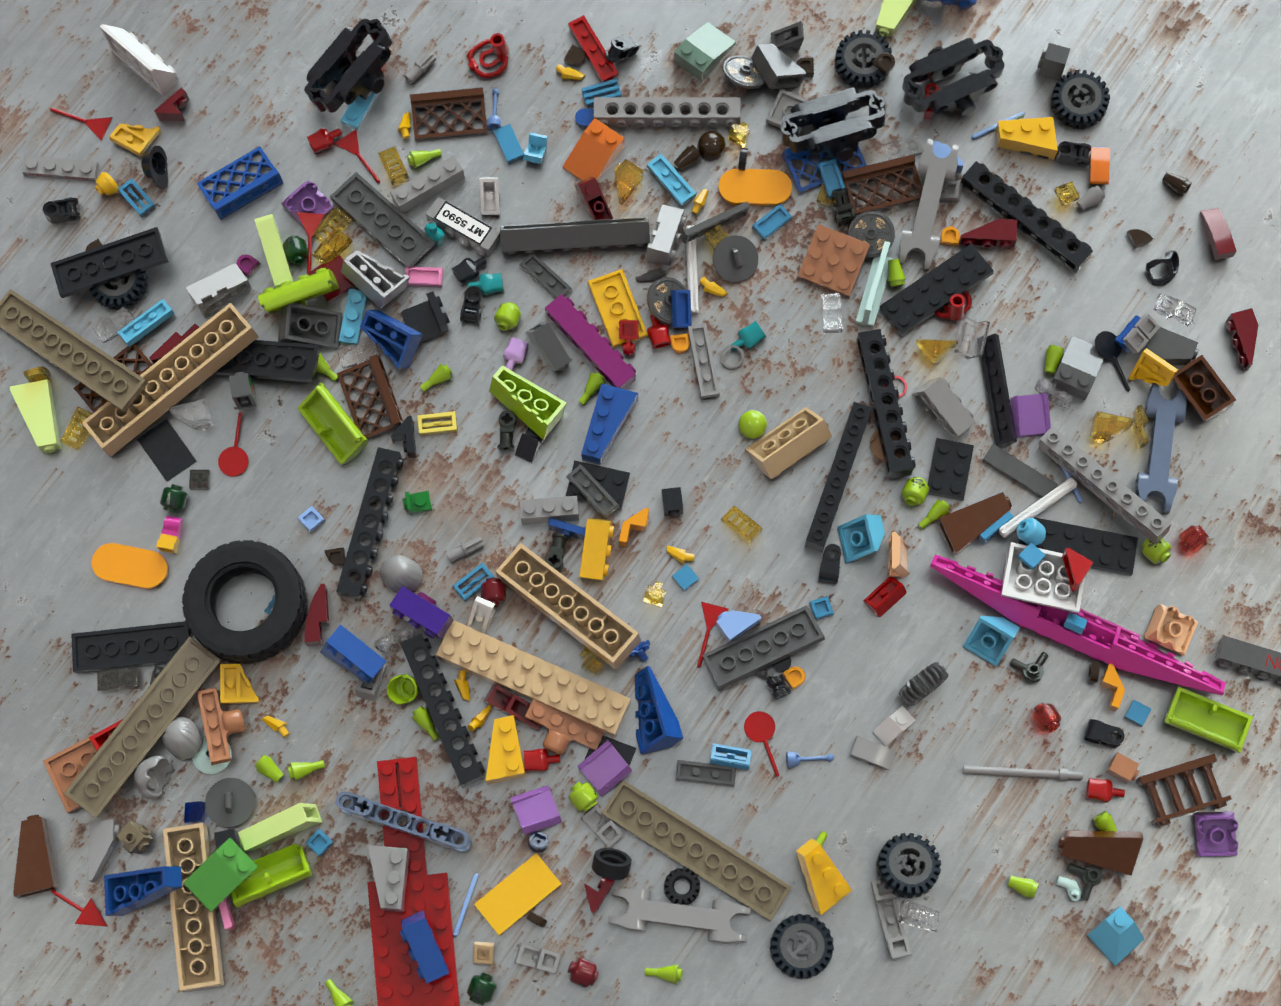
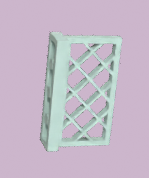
M885 241L881 256L874 257L856 318V324L874 327L888 278V260L893 259L887 257L890 242Z

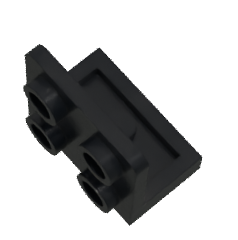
M433 291L426 294L428 301L401 312L405 325L423 334L420 343L449 332L447 326L450 323L446 312L442 313L440 308L443 307L439 296L436 297Z

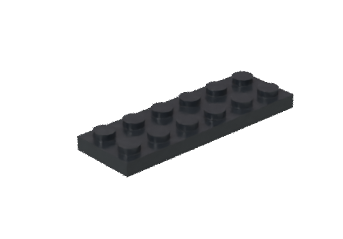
M158 227L50 264L61 298H65L169 262L160 231Z
M971 243L880 305V309L900 335L903 336L949 305L952 295L965 294L994 274V270Z
M254 340L212 375L234 376L235 373L244 372L248 373L250 378L314 383L321 347L315 344Z
M1034 517L1046 529L1045 539L1041 544L1036 545L1037 548L1062 554L1066 548H1070L1092 561L1091 568L1132 576L1138 537ZM1019 539L1018 544L1027 545Z
M183 621L72 633L73 672L81 673L168 663L188 639L190 630L186 622Z

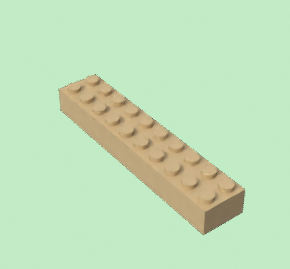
M229 303L140 375L148 384L125 413L110 402H106L85 419L82 424L100 447L111 457L259 336L236 308Z
M455 620L448 628L436 653L437 659L466 671L489 683L497 684L505 690L530 701L536 699L613 738L616 737L631 705V698Z

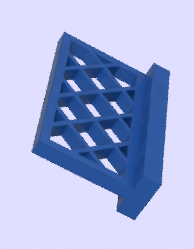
M259 146L197 182V185L221 220L284 182L278 170ZM259 153L261 154L260 162L252 161L254 156ZM241 164L246 165L244 171L236 170L237 166ZM250 165L259 166L257 173L248 172ZM262 167L271 169L266 174H261ZM225 173L230 174L228 181L220 180L221 176ZM234 175H241V182H234ZM247 176L255 177L254 181L249 184L245 183ZM208 183H215L213 190L205 189L203 186ZM219 184L227 185L225 192L217 191ZM231 186L239 187L237 191L229 192ZM215 195L223 196L220 201L213 202Z
M859 146L853 156L859 158L861 165L855 167L848 164L849 160L845 163L836 159L837 163L845 166L843 171H847L846 167L850 168L848 170L867 166ZM788 148L783 150L782 158L784 162L786 161L798 192L802 193L822 185L823 181L814 177L818 164L807 160L810 155L808 150L794 153ZM818 154L821 156L818 163L821 162L822 157L827 158L826 154ZM800 160L804 162L801 171L793 168L791 161ZM806 163L816 167L813 176L802 172ZM801 175L811 179L809 185L801 187L799 182Z

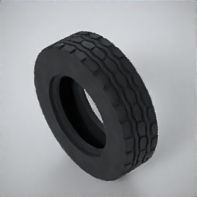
M238 540L220 545L215 550L212 549L195 564V568L191 570L188 581L186 580L183 589V614L193 636L212 654L233 663L240 664L243 662V664H248L256 661L261 662L279 654L281 650L288 647L290 642L296 638L299 629L302 628L307 612L306 588L297 569L278 549L259 541ZM245 573H255L268 578L274 586L275 603L271 614L262 624L250 630L234 631L225 628L219 623L216 616L215 603L220 589L226 582L235 576Z

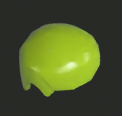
M749 410L743 413L738 423L740 433L750 439L761 437L767 428L765 416L756 410Z
M408 674L397 675L387 684L389 699L398 705L412 702L419 693V687L415 678Z

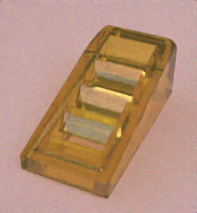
M395 146L378 153L392 185L409 179ZM394 153V155L384 158V156ZM396 158V161H393V162L388 163V164L386 163V162H388V161L393 160V159ZM399 164V166L389 169V167ZM401 169L400 172L395 173V174L392 175V172H395V171Z
M335 206L317 227L313 236L323 245L327 246L353 219ZM332 221L337 223L336 227L331 223ZM327 226L332 229L331 233L326 229ZM323 231L328 235L327 238L323 237L320 233Z
M43 366L23 372L30 383L46 379L50 383L52 382L49 370Z
M77 406L61 442L79 450L88 434V430L84 426L83 428L77 426V423L82 424L84 421L81 419V416L88 418L93 413ZM73 430L79 431L80 435L74 433ZM72 436L76 438L77 441L74 442L70 440L69 437Z
M733 506L721 518L727 526L749 545L763 529L736 506ZM734 513L737 514L732 521L728 520ZM741 517L743 520L736 526V521ZM745 523H747L748 525L743 530H741L740 528ZM751 527L754 529L749 535L746 534Z

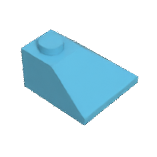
M865 514L838 526L845 562L850 563L878 551L885 535L881 515Z
M980 616L963 647L997 666L1020 627L1003 617Z
M1121 906L1116 908L1087 935L1114 966L1144 940L1136 923Z

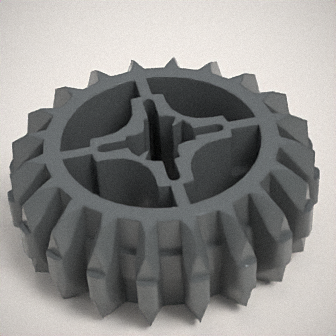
M934 662L911 678L900 689L899 695L904 703L908 706H913L944 683L949 674L943 665L939 662Z

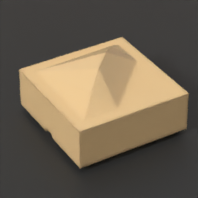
M474 942L473 963L493 965L495 943Z

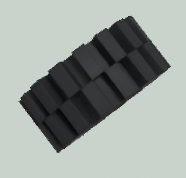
M686 868L672 870L664 882L666 897L671 902L680 905L690 904L692 901H695L700 892V881L696 873L694 874L692 870ZM685 879L689 882L690 889L686 894H679L675 891L674 884L677 880Z

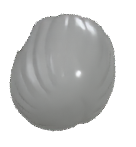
M402 555L392 556L380 568L382 580L393 591H399L403 586L412 592L422 582L423 573L420 565L408 557Z
M185 717L175 718L162 735L165 748L174 757L181 760L194 757L203 745V738L198 731V727L194 722Z
M154 756L141 762L134 772L137 790L147 799L158 798L162 793L163 787L168 783L166 774L172 771V766L165 757Z

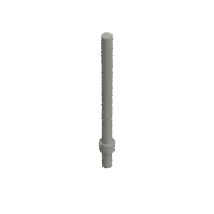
M963 766V774L1056 778L1059 781H1067V779L1083 780V772L1068 771L1067 769L1056 771Z

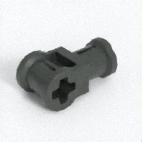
M838 188L831 191L836 205H833L836 226L840 227L841 224L852 222L856 216L852 203L848 201V188Z
M507 410L499 415L500 443L497 445V449L503 451L514 450L513 437L516 418L513 412ZM506 418L510 419L509 424H505Z
M553 533L552 547L550 546L545 562L558 572H561L564 568V549L569 537L562 533ZM554 560H557L558 563H555V566H553L552 563H554Z

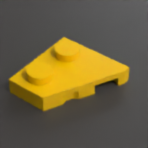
M120 123L109 138L110 141L141 157L160 134L161 130L157 126L151 129L144 128L143 125L132 126Z
M1146 348L1132 370L1129 379H1141L1145 383H1156L1167 387L1178 369Z
M220 664V704L259 703V699L241 665Z

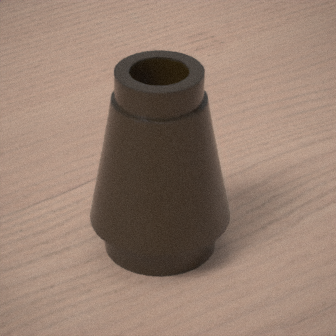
M694 145L687 146L674 161V164L681 171L699 161L701 154Z
M1169 171L1166 172L1162 179L1176 193L1182 195L1188 192L1192 184L1189 178Z

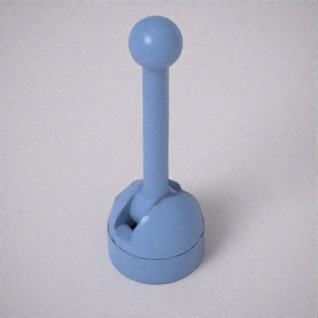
M497 88L492 90L494 95L493 115L487 119V128L492 131L501 127V119L496 115L497 95L499 94Z
M786 752L787 768L796 767L801 761L827 760L831 762L834 760L832 754L827 756L800 757L796 752Z

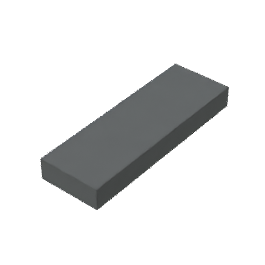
M531 253L519 264L520 268L554 299L561 294L566 297L572 291V288L534 253Z
M581 464L566 476L604 519L619 507V504Z
M678 760L675 780L734 787L736 768Z

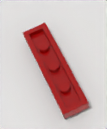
M583 15L569 22L568 27L585 52L600 80L606 82L618 77L619 72L613 62L606 59V51L585 16Z

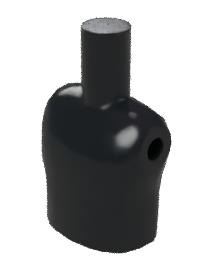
M484 256L475 262L471 258H466L460 264L453 267L452 272L462 285L478 277L480 273L479 267L486 264L487 260Z

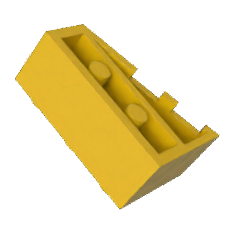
M1053 117L1003 120L997 123L995 129L997 147L1017 152L1032 153L1031 155H1042L1049 157L1048 159H1055L1058 149Z
M591 517L587 519L579 577L603 580L604 576H608L609 565L606 564L607 557L611 555L612 545H609L610 538H613L614 533L613 520Z
M514 715L494 719L486 774L487 785L526 777Z
M811 838L796 850L801 870L807 883L806 887L811 897L812 908L822 915L850 893L852 889L818 842Z

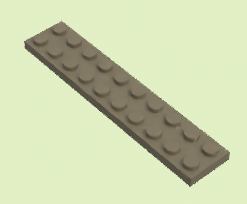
M10 289L0 301V328L124 413L148 384L144 378Z
M189 636L63 794L96 818L221 660Z
M624 780L621 781L601 813L770 922L792 888L789 884Z

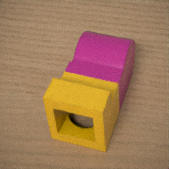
M166 516L160 539H158L156 545L159 551L177 554L183 529L182 518Z

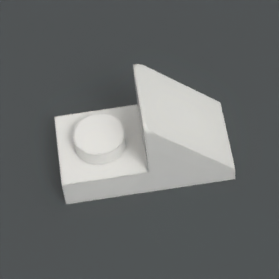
M498 177L479 178L481 215H500Z
M477 596L474 600L467 626L486 634L496 612L494 609L495 604Z
M901 706L895 713L888 716L873 733L887 747L916 720Z

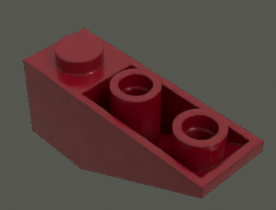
M590 177L575 184L577 192L592 220L614 219L595 177Z
M997 219L960 236L959 245L967 247L972 243L973 246H982L983 248H1014L1017 241V220Z
M1252 308L1231 313L1226 320V328L1233 337L1232 344L1239 353V363L1244 367L1245 371H1248L1253 364L1258 332V322Z

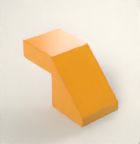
M644 508L623 522L619 546L627 547L630 529L646 532L649 508Z
M1109 663L1105 668L1100 686L1114 691L1108 709L1116 712L1120 707L1125 688L1114 666Z

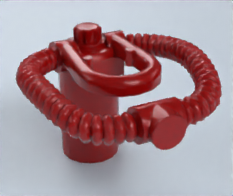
M495 33L490 39L483 40L471 48L467 55L470 70L482 78H492L500 75L508 65V54L510 52L504 36L500 33ZM491 44L493 48L484 51L480 55V64L485 68L493 67L502 60L503 64L495 72L484 73L478 69L479 67L475 59H473V54L481 47ZM493 52L496 53L498 57L496 60L489 64L484 63L483 58L486 55H492Z
M969 292L964 294L967 301L966 306L965 298L961 294H954L950 298L949 307L948 305L944 307L946 313L938 311L935 315L943 319L947 318L948 320L958 321L962 319L963 315L972 306V298Z

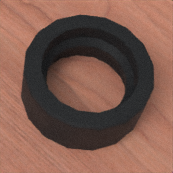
M601 848L595 851L592 870L603 878L622 880L628 877L632 860L623 851L614 848Z

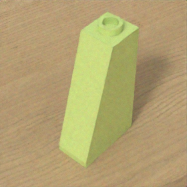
M883 0L875 32L883 37H893L917 0Z
M273 214L254 219L275 288L280 287V284L285 281L294 282Z
M46 379L10 386V391L41 452L53 453L57 449H61L53 390L50 382Z
M298 803L238 832L240 836L239 843L245 851H255L323 822L316 804Z

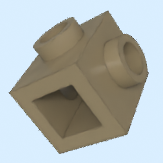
M131 821L117 835L124 844L123 848L131 854H142L148 850L150 843L154 840L150 836V830L147 827Z

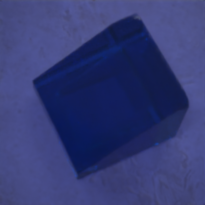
M205 802L185 803L184 823H204Z

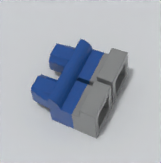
M1144 314L1142 317L1135 315L1126 325L1125 329L1115 338V342L1127 353H1139L1160 326L1149 314Z

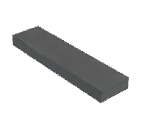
M746 201L684 230L681 240L686 244L746 216L750 209L749 203Z
M994 444L982 460L1041 498L1058 486L1054 481Z

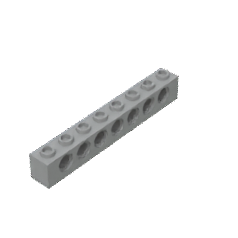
M594 97V118L606 126L616 125L618 127H625L627 125H634L636 127H643L645 125H653L654 127H662L663 125H671L672 127H680L681 125H689L691 127L726 125L727 127H735L740 125V97ZM611 111L616 112V114L610 115L608 113ZM632 111L634 114L628 115L627 112ZM651 111L653 114L647 115L645 112ZM669 111L671 114L665 115L663 112ZM687 111L689 114L683 115L682 112ZM705 111L708 114L702 115L700 112ZM723 111L726 114L720 115L718 112Z
M1052 426L1040 438V450L1155 545L1169 532L1171 523L1056 428Z

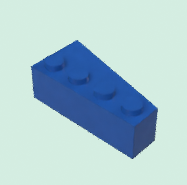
M601 384L581 453L582 461L601 465L613 441L618 436L623 424L639 400L637 392Z
M162 866L104 875L105 916H124L181 888V867Z

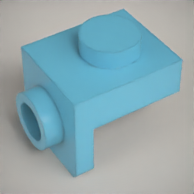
M530 133L523 160L541 164L547 150L548 137Z

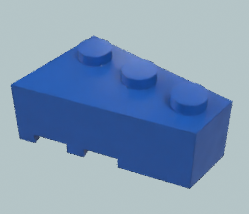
M367 310L360 328L375 344L382 348L383 353L392 359L398 369L409 368L423 334L380 310Z
M341 624L328 638L320 651L321 654L356 675L361 681L367 683L372 681L386 663L384 658Z
M424 910L401 920L403 930L400 931L404 943L408 941L411 947L408 952L412 961L416 960L419 965L416 970L420 979L424 978L426 983H429L449 974V970L434 938L433 931L426 920Z

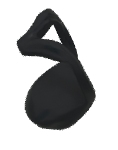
M1166 251L1164 258H1157L1146 264L1147 275L1153 285H1164L1170 282L1177 274L1179 256L1176 251ZM1161 263L1168 264L1169 274L1153 279L1150 269Z

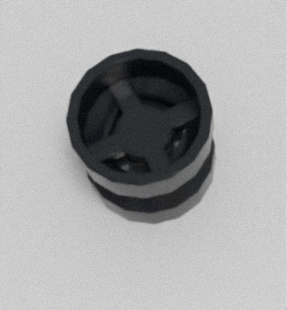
M784 674L777 675L766 681L768 688L772 690L774 700L781 699L792 693L790 687L785 683L786 678Z

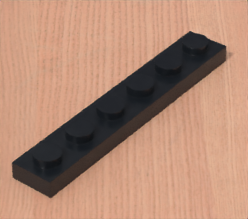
M992 334L980 338L979 345L996 445L1003 447L1016 443L1017 439L999 335Z

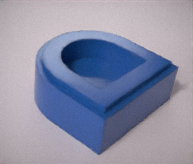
M580 109L575 114V122L581 128H587L594 119V109Z

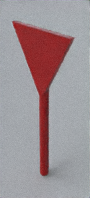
M50 108L52 112L84 122L101 141L113 118L106 117L86 120Z
M356 129L334 143V145L358 156L375 181L380 183L379 178L359 152Z
M297 212L308 236V274L311 271L312 236L325 214Z
M701 602L707 630L697 664L698 668L702 664V655L705 653L710 630L715 626L718 620L717 617L723 612L728 611V608Z

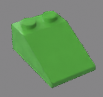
M229 838L183 884L212 912L258 866Z

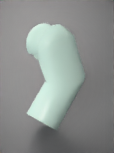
M1058 876L1056 885L1066 888L1072 901L1080 900L1082 893L1078 883L1074 880Z

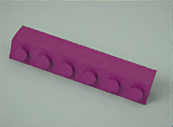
M561 294L545 307V314L593 367L605 377V380L611 386L626 389L636 380V370L631 364L627 365L623 361L622 354L610 347V341L598 334L599 330L593 323L590 325L586 321L587 317L581 310L577 311L574 308L575 305L569 297L565 298Z

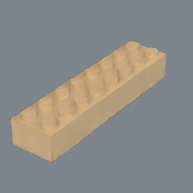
M522 543L515 548L495 571L498 578L505 585L615 670L618 669L641 642L637 631Z
M198 823L163 829L167 866L181 867L182 887L169 893L179 991L189 992L225 986L216 908L210 912L183 884L210 857L207 825Z

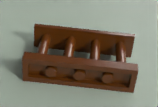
M1215 754L1136 779L1138 787L1145 786V789L1148 788L1158 818L1151 821L1152 825L1159 824V827L1170 824V820L1213 806L1216 809L1227 806L1226 802L1232 798L1230 795L1222 798L1211 769L1213 768L1212 764L1217 762ZM1201 769V771H1204L1214 797L1213 801L1203 803L1193 777V770ZM1180 774L1186 778L1196 805L1188 809L1184 808L1174 782L1175 776ZM1161 780L1167 783L1177 812L1169 815L1165 814L1155 787L1157 785L1156 782Z

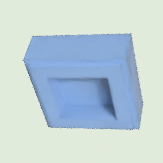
M313 506L298 517V520L310 533L325 521Z

